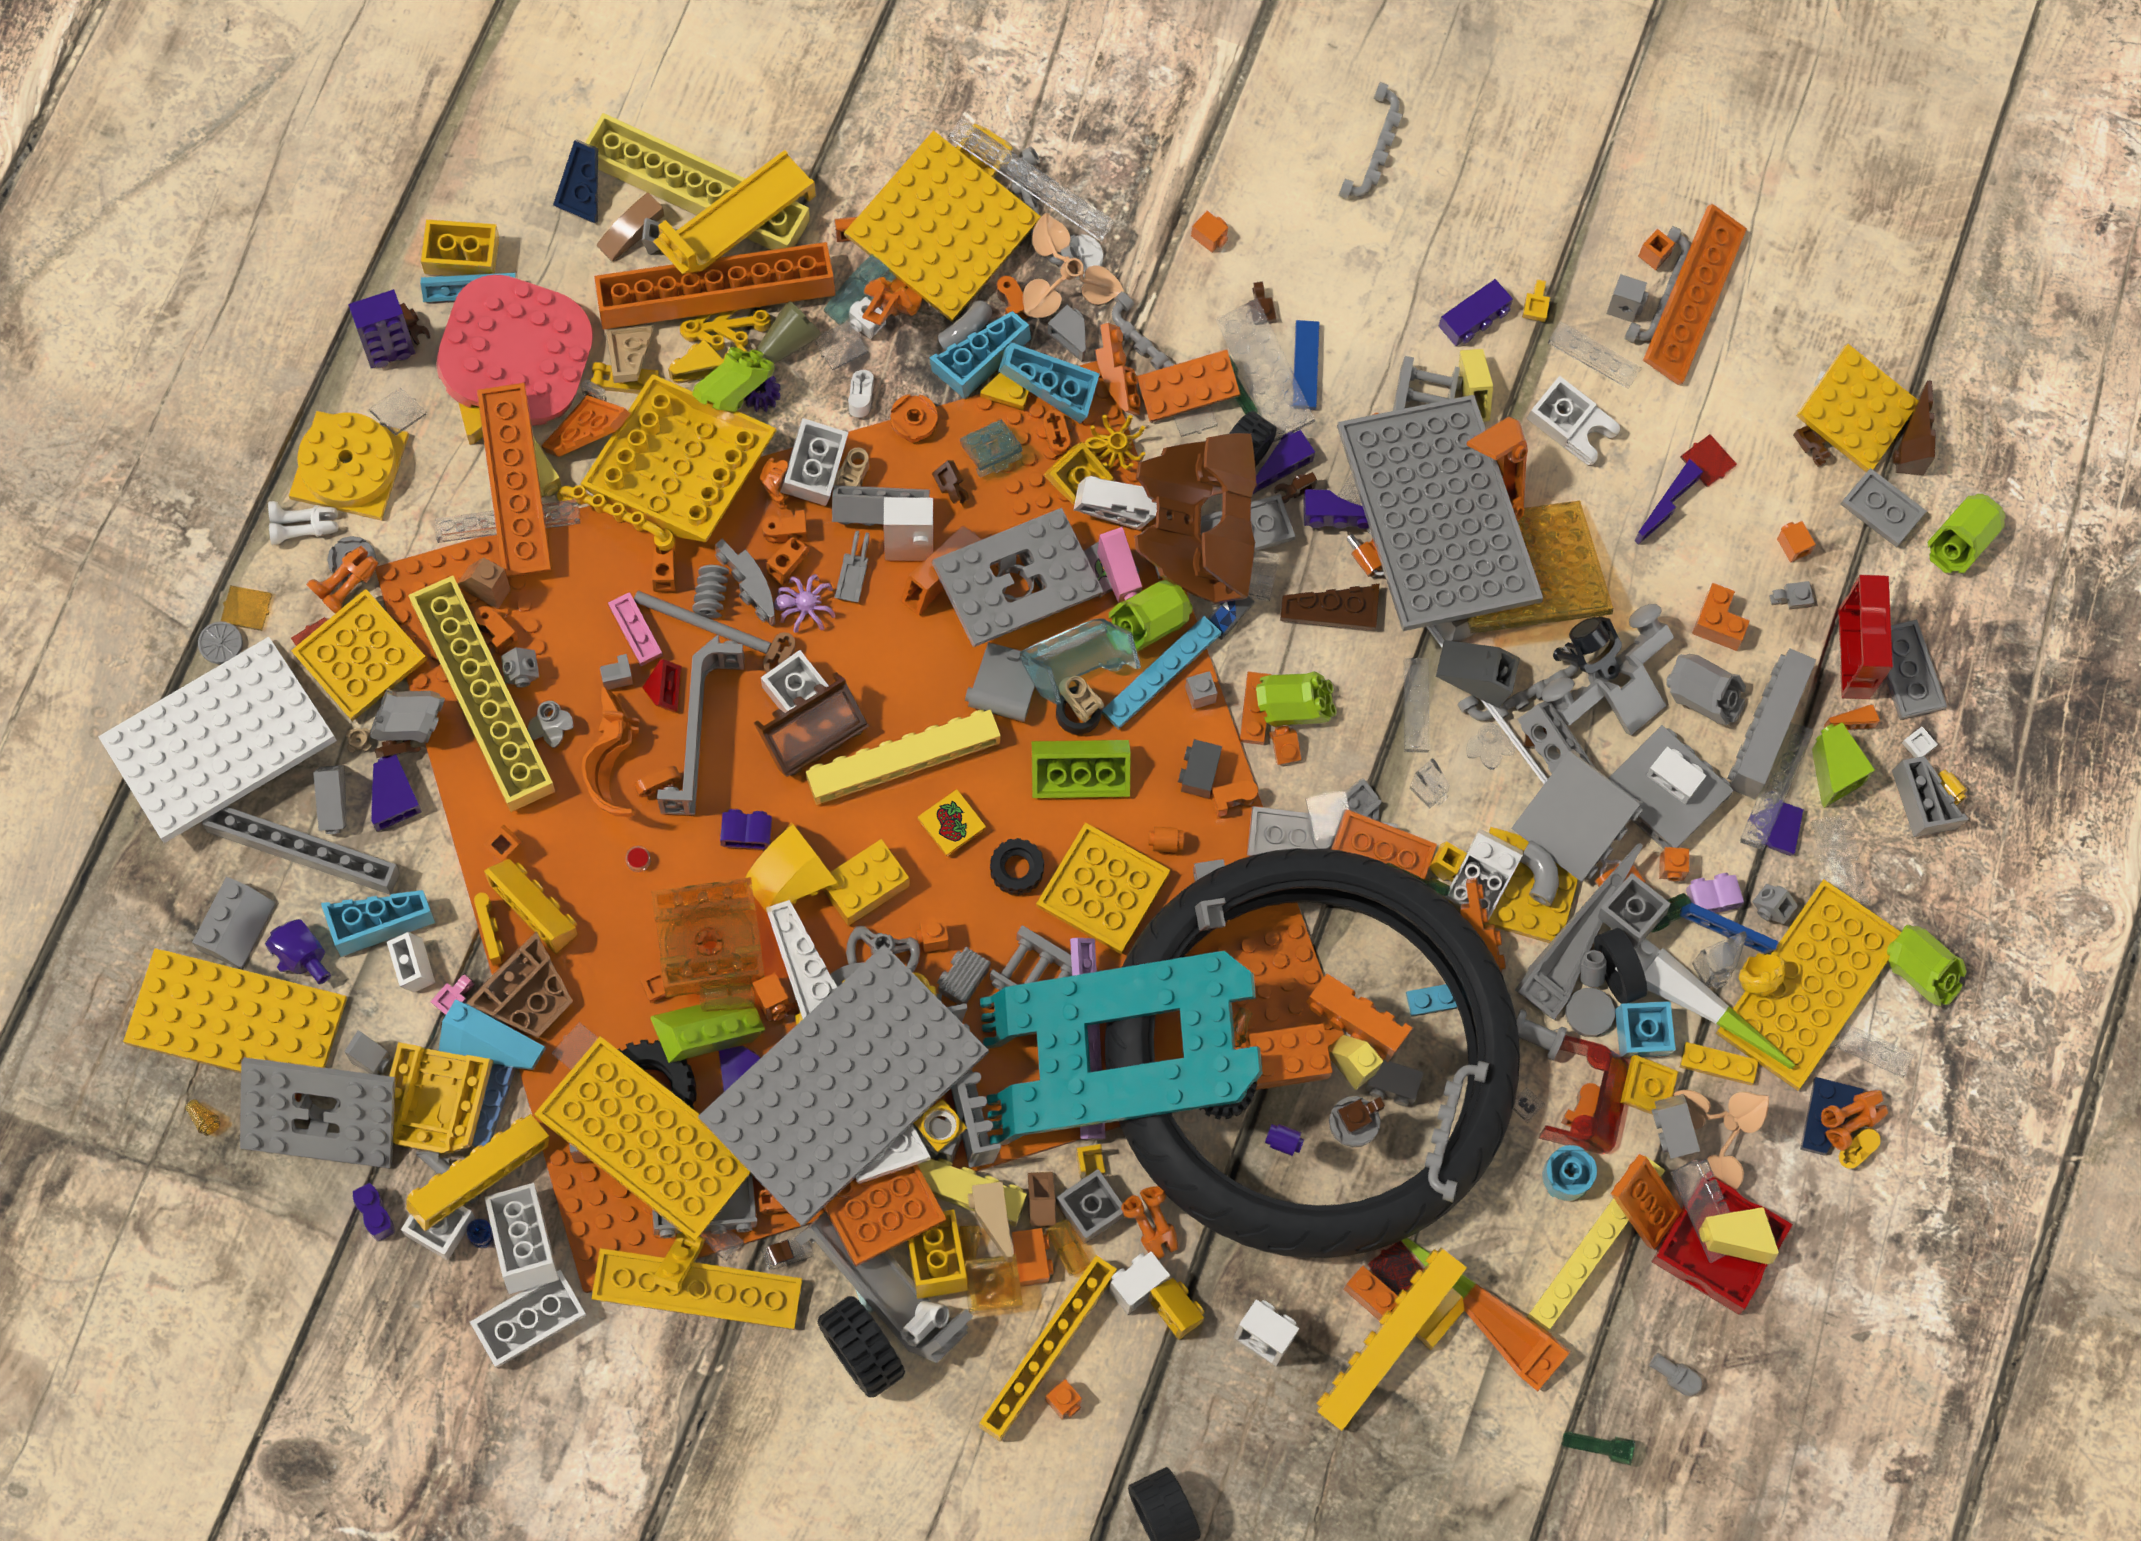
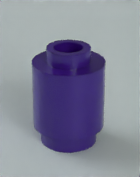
M1271 1124L1265 1143L1269 1144L1272 1149L1293 1156L1294 1152H1300L1304 1139L1300 1138L1301 1132L1281 1124H1278V1126Z

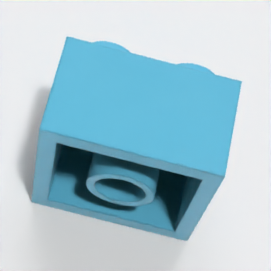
M1670 1001L1621 1004L1615 1009L1620 1058H1631L1633 1055L1640 1057L1669 1056L1676 1051Z

